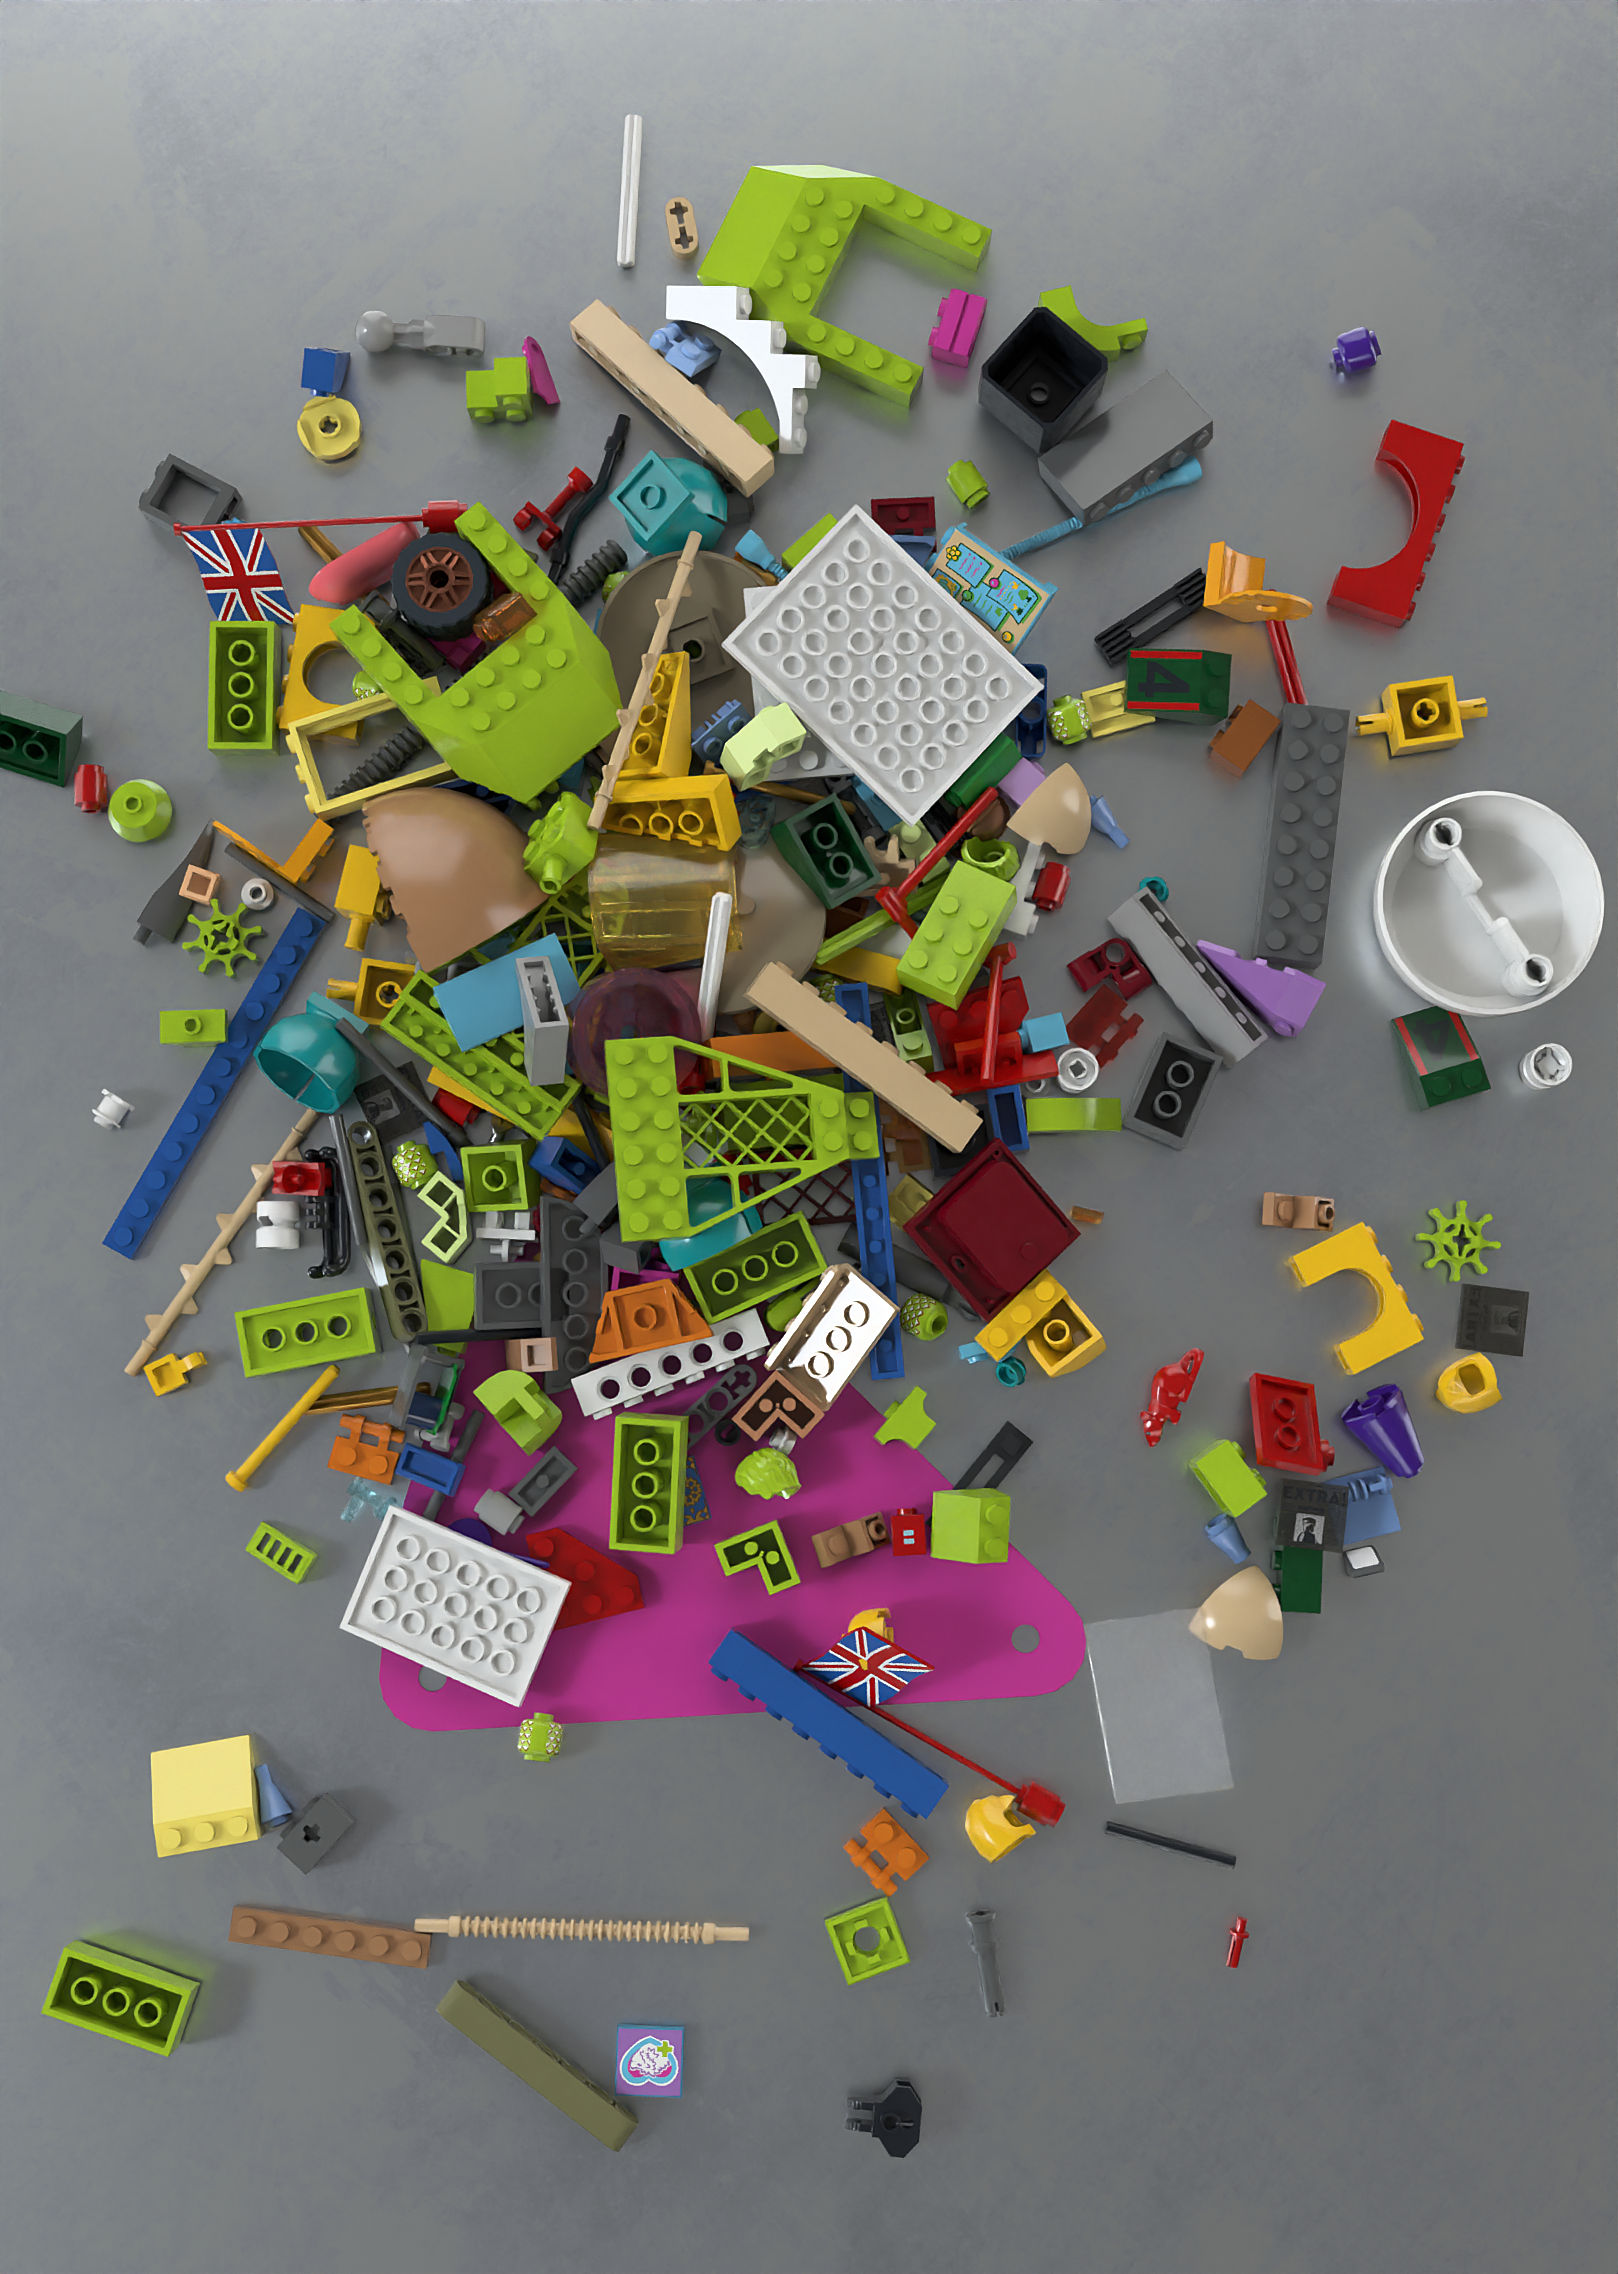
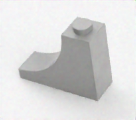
M549 956L515 958V971L520 990L524 1023V1064L530 1086L564 1083L569 1023Z

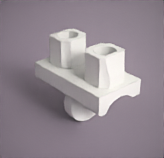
M487 1211L484 1213L482 1228H477L476 1238L487 1241H503L502 1245L491 1244L490 1253L502 1255V1262H511L512 1255H524V1246H515L513 1242L539 1243L540 1234L535 1231L536 1226L532 1223L534 1219L533 1213L515 1212L514 1229H503L504 1212Z

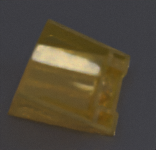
M629 833L598 834L594 859L588 863L591 919L596 946L616 974L703 958L705 955L712 897L717 892H723L732 896L725 953L743 950L741 920L737 915L734 870V866L738 865L736 843L729 851L718 850L717 846L704 844L701 847L690 845L689 841L681 839L662 840L658 839L657 835L643 833L641 836Z

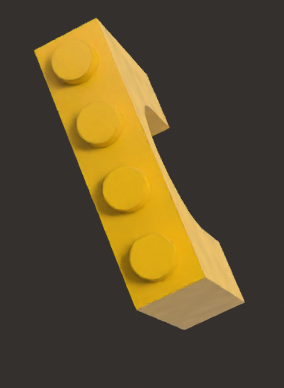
M301 604L300 612L294 615L293 632H296L294 644L289 645L287 652V662L290 663L289 674L284 675L282 680V694H285L283 706L278 707L276 714V723L286 736L290 735L287 723L343 706L325 703L312 696L308 686V676L312 665L320 656L333 650H346L329 626L332 621L346 610ZM363 614V615L369 620V622L377 629V631L380 633V631L378 630L379 626H378L377 624H375V623H374L370 618H368L365 614ZM365 718L309 736L307 739L360 747Z
M1363 1222L1355 1224L1288 1258L1302 1288L1310 1286L1340 1270L1359 1272L1366 1276L1375 1286L1379 1298V1308L1372 1324L1365 1330L1333 1346L1348 1375H1355L1424 1340L1421 1334L1424 1328L1420 1319L1415 1313L1411 1315L1406 1305V1302L1409 1300L1405 1290L1400 1284H1395L1390 1275L1393 1272L1391 1263L1385 1255H1380L1375 1246L1378 1240L1370 1226L1365 1227Z

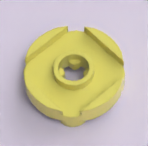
M329 394V397L317 396L305 404L300 420L298 419L297 432L304 447L317 459L334 460L348 455L354 448L360 445L362 423L352 403L337 398L336 395ZM330 420L332 424L338 423L335 432L331 434L321 431L325 428L324 422Z

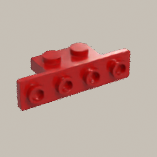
M1017 1031L997 1036L992 1086L985 1087L980 1084L984 1038L954 1043L956 1068L927 1073L925 1077L933 1083L936 1080L942 1082L952 1090L950 1096L1055 1077L1059 1075V1069L1052 1050L1022 1055L1021 1039Z

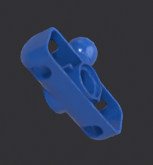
M1022 664L1037 680L1044 678V689L1039 691L1023 708L1031 707L1037 710L1039 714L1037 718L1027 719L1022 714V711L1015 717V745L1018 748V741H1021L1020 754L1022 758L1024 757L1027 761H1038L1044 756L1046 749L1047 669L1042 664ZM1043 740V750L1041 753H1037V742Z

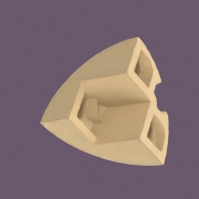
M1068 763L1063 764L1032 792L1006 825L1026 840L1038 846L1045 842L1052 845L1057 853H1079L1088 838L1092 815L1089 796L1079 775Z
M1257 1565L1242 1570L1217 1588L1198 1610L1188 1628L1201 1640L1219 1650H1223L1225 1646L1240 1649L1243 1652V1657L1247 1659L1267 1660L1278 1658L1282 1647L1283 1619L1279 1601L1271 1583Z

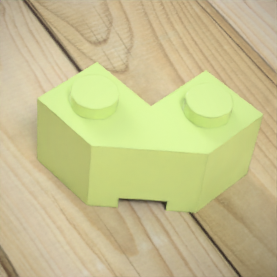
M786 702L776 707L768 706L761 710L756 717L725 743L719 762L741 792L768 779L773 762L800 751L807 732Z
M437 1171L417 1196L442 1217L421 1243L445 1263L453 1265L473 1240L471 1212L468 1213L466 1192L444 1173Z

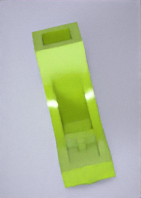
M1071 285L1041 292L1039 295L1038 307H1047L1101 352L1108 362L1118 360L1121 347L1132 349L1145 342L1148 332L1145 317L1111 326L1097 325L1087 320L1078 310Z

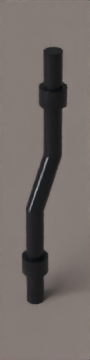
M618 415L612 436H608L604 447L606 454L596 483L568 514L557 549L555 548L552 551L549 560L551 567L547 577L556 586H558L563 568L568 566L571 557L569 550L579 521L607 490L617 458L623 453L626 444L624 437L631 419L627 415Z

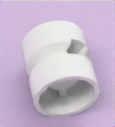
M1549 1043L1526 1053L1521 1059L1518 1068L1519 1076L1523 1083L1529 1088L1539 1091L1547 1090L1565 1081L1570 1075L1573 1066L1572 1058L1565 1048L1561 1045Z
M1072 1048L1065 1051L1056 1062L1059 1075L1053 1077L1056 1087L1063 1093L1079 1095L1086 1092L1095 1082L1099 1073L1095 1056L1082 1048Z
M289 1201L257 1202V1221L262 1223V1225L256 1230V1248L299 1249L300 1231L295 1228V1224L300 1221V1203Z

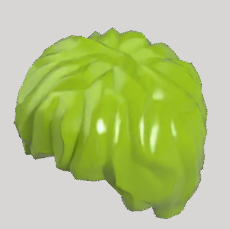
M974 836L972 839L965 840L961 845L962 862L1008 883L1015 876L1017 870L1020 869L1019 852L1017 847L1009 841H999L995 838L981 841L977 836Z
M764 1447L754 1451L753 1454L745 1457L736 1469L735 1480L738 1486H742L749 1494H759L766 1500L773 1498L775 1494L789 1499L802 1486L799 1483L794 1463L785 1454L773 1448Z

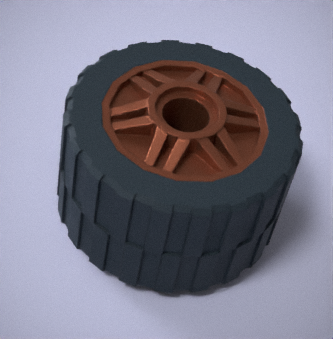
M427 534L420 539L413 540L409 543V546L400 552L392 568V593L403 617L413 629L423 637L437 642H455L458 639L469 637L470 634L482 627L485 620L489 618L491 608L494 605L493 593L495 591L482 555L469 541L463 540L460 536L454 534Z

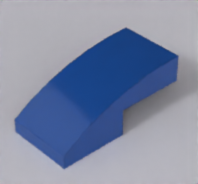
M429 1121L424 1122L423 1126L431 1154L435 1157L445 1155L453 1182L456 1184L463 1183L462 1159L457 1150L434 1124Z

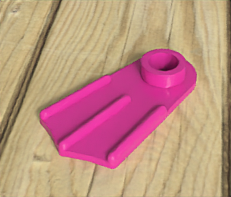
M528 336L524 339L522 351L528 360L534 393H538L545 400L546 405L557 404L560 402L543 351L537 341Z

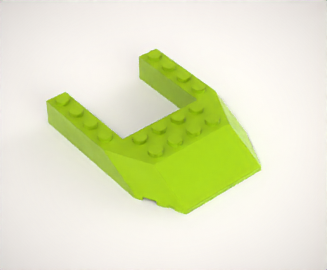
M824 165L751 166L697 272V278L704 286L749 288V295L752 298V310L749 314V320L783 322V328L786 331V344L783 351L792 355L818 356L820 368L909 409L922 384L924 367L816 318V315L863 221L976 273L990 246L992 229L876 176Z
M478 501L454 521L459 535L463 540L469 541L480 552L486 566L531 614L532 620L438 698L354 604L332 621L329 626L338 641L459 778L468 782H475L489 788L491 791L508 795L516 801L528 804L621 726L616 713L617 710L623 709L608 650L564 594L482 503Z

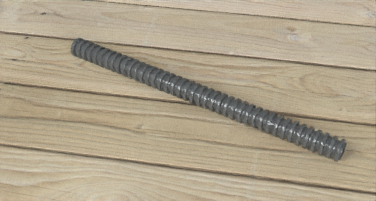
M608 539L606 547L601 546L598 554L593 553L591 560L586 559L584 561V567L579 566L576 574L572 572L569 580L564 579L562 581L563 586H557L575 609L577 608L576 603H582L585 595L590 596L592 589L597 590L599 588L598 583H604L607 575L612 574L614 569L619 570L621 568L620 563L628 561L627 554L614 540ZM528 612L525 620L520 619L518 621L520 625L511 627L512 632L510 634L506 632L504 634L505 638L503 640L498 639L496 641L498 645L489 647L490 652L488 654L484 652L482 654L483 658L481 660L476 659L474 661L475 664L478 665L532 620L531 614ZM474 665L473 667L468 666V672L472 670L476 665ZM462 672L460 674V677L462 678L465 675V673ZM454 679L452 683L455 684L458 680ZM408 721L409 725L407 727H401V733H395L392 741L388 739L385 747L380 746L378 748L379 753L371 754L372 759L370 761L366 759L364 761L365 765L362 768L360 766L356 768L358 772L349 774L350 779L348 781L343 780L341 782L343 785L340 788L336 786L333 794L328 793L326 795L327 801L377 785L380 781L382 783L385 782L387 775L391 777L393 775L392 771L395 768L397 770L401 768L399 764L402 761L406 763L408 761L407 757L409 755L414 756L416 754L414 751L417 748L421 750L423 748L422 743H428V741ZM343 815L323 822L334 829L333 824L335 822L339 824L341 822L340 818Z

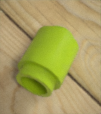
M961 459L947 470L949 475L945 480L963 505L967 504L970 509H973L990 496L991 493L987 489L989 485L971 460L964 462Z

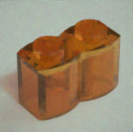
M513 591L510 594L504 593L473 617V630L484 642L486 640L490 643H494L497 640L504 641L533 619L535 613L521 593Z

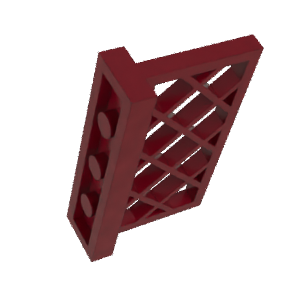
M808 1147L785 1149L798 1160ZM775 1150L756 1151L753 1153L765 1162ZM811 1151L803 1160H812ZM778 1152L770 1163L789 1162V1160ZM749 1158V1164H757ZM844 1161L838 1164L847 1174L836 1187L821 1176L823 1171L814 1175L815 1177L804 1190L797 1185L792 1186L800 1195L790 1208L777 1199L775 1195L768 1198L764 1203L762 1201L756 1204L762 1228L775 1223H765L764 1208L771 1200L786 1211L781 1218L783 1219L795 1213L792 1210L802 1197H805L818 1208L815 1214L808 1218L810 1226L857 1221L856 1214H849L855 1208V1201L853 1202L839 1190L846 1179L852 1176V1168L849 1169L844 1165V1163H851V1161ZM794 1171L788 1172L786 1176L781 1172L775 1173L782 1179L779 1185L789 1181V1177ZM752 1174L754 1197L767 1190L761 1186L760 1174ZM817 1179L832 1190V1193L822 1205L806 1193ZM835 1193L851 1205L843 1215L835 1216L825 1208ZM821 1211L828 1216L816 1218Z

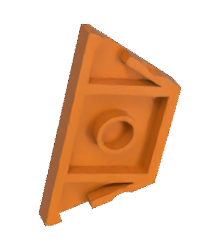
M671 1278L605 1292L601 1307L602 1314L597 1323L595 1331L597 1334L593 1351L589 1356V1362L595 1363L713 1337L714 1331Z

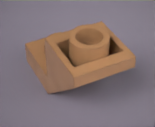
M1264 1192L1262 1225L1286 1229L1333 1232V1221L1335 1218L1334 1199L1320 1196H1292L1276 1192Z
M556 1337L504 1340L506 1371L516 1370L526 1373L558 1370Z
M881 1511L811 1536L821 1568L891 1543Z

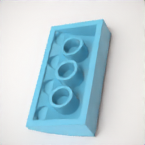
M555 933L433 987L434 996L462 1053L524 1025L521 996L515 971V958L549 956L563 1006L565 1007L583 998L573 970Z

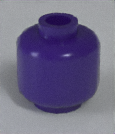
M1363 326L1339 335L1336 340L1338 348L1332 350L1337 368L1344 366L1348 374H1355L1375 366L1377 356L1382 355L1374 330L1369 332Z

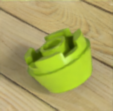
M146 779L128 781L121 785L110 799L108 806L110 824L117 834L129 841L145 842L155 839L164 833L171 821L172 805L167 792L153 781Z

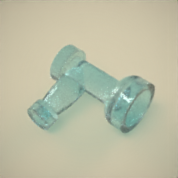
M356 1477L346 1491L352 1498L348 1502L346 1509L340 1514V1517L344 1521L351 1523L355 1513L366 1502L374 1508V1516L383 1522L389 1505H396L397 1499L391 1495L379 1496L363 1484V1479Z

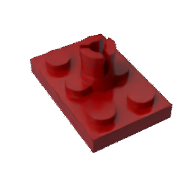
M1254 1373L1249 1378L1257 1465L1318 1476L1324 1470L1314 1384Z

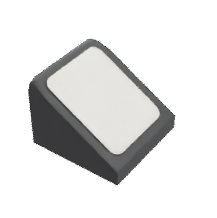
M1372 1545L1342 1552L1346 1574L1349 1577L1359 1578L1381 1573L1385 1570L1384 1563Z

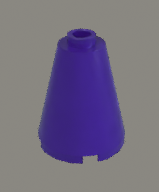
M1386 1384L1368 1391L1367 1395L1369 1398L1361 1404L1358 1399L1354 1400L1341 1415L1345 1426L1397 1477L1411 1478L1420 1473L1425 1459L1402 1390L1396 1384Z

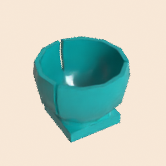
M653 450L643 458L609 496L610 501L624 515L633 540L644 551L654 557L684 550L691 531L702 535L698 550L709 551L714 548L726 526L709 518L707 514L727 523L728 498L718 478L710 470L692 459L681 457L661 458Z
M313 991L306 1002V1013L281 1018L264 1034L253 1055L262 1073L275 1087L292 1100L297 1097L315 1073V1077L298 1098L297 1103L316 1112L333 1114L351 1096L360 1078L359 1062L364 1057L335 1027V1024L344 1017L367 1040L369 1024L316 991Z
M714 1161L707 1163L703 1168L720 1167L722 1164ZM721 1177L686 1179L688 1215L691 1227H696L733 1208L731 1184L722 1180ZM739 1189L740 1202L748 1201L747 1195ZM752 1206L686 1240L660 1241L658 1243L664 1260L672 1271H676L707 1259L757 1232L763 1226L758 1211Z

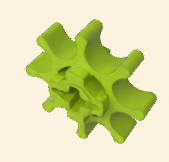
M213 898L210 903L214 913L210 920L199 921L192 914L187 917L191 924L199 926L200 936L196 941L184 942L182 947L187 952H192L196 949L204 950L205 960L198 967V970L204 975L209 974L210 968L214 963L223 962L226 966V975L231 979H235L237 974L234 970V963L239 957H249L254 963L260 961L258 955L248 951L247 943L253 936H263L265 930L259 925L251 929L243 927L242 919L249 912V908L244 903L238 905L237 911L233 915L225 916L222 913L221 902ZM221 934L229 938L227 943L218 940Z
M1466 1200L1456 1203L1457 1212L1453 1219H1446L1442 1216L1439 1208L1429 1210V1215L1437 1222V1231L1433 1235L1426 1233L1416 1235L1417 1241H1429L1435 1247L1434 1257L1426 1261L1424 1267L1427 1269L1433 1268L1438 1261H1446L1451 1267L1449 1277L1451 1282L1460 1281V1268L1464 1263L1474 1266L1479 1275L1487 1273L1488 1268L1479 1260L1480 1251L1484 1247L1492 1250L1501 1247L1499 1241L1489 1242L1483 1238L1481 1233L1482 1226L1491 1221L1493 1216L1485 1214L1482 1215L1478 1222L1470 1221L1465 1215ZM1450 1226V1229L1445 1232L1446 1228ZM1458 1236L1459 1239L1464 1240V1245L1458 1247L1457 1243L1452 1242V1238Z

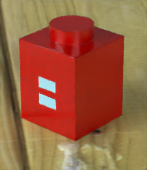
M916 1507L898 1508L897 1515H890L893 1557L926 1555L924 1514L917 1513Z

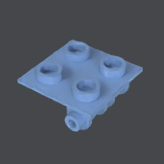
M735 699L731 703L727 701L716 712L720 719L714 714L711 715L715 722L714 725H711L707 720L703 722L708 729L707 731L700 726L691 733V749L698 754L704 764L706 760L715 762L714 767L724 769L719 761L725 743L752 720L742 703H738Z
M1383 1466L1320 1482V1486H1323L1321 1490L1327 1492V1497L1325 1498L1327 1511H1333L1328 1513H1334L1328 1515H1333L1329 1516L1330 1521H1336L1331 1522L1336 1523L1331 1525H1336L1332 1526V1529H1336L1333 1530L1336 1531L1333 1533L1335 1539H1338L1336 1540L1338 1541L1336 1542L1337 1547L1401 1530L1390 1489H1393L1392 1481L1389 1476H1386ZM1335 1492L1340 1505L1335 1503L1328 1504ZM1343 1492H1347L1345 1502H1343Z

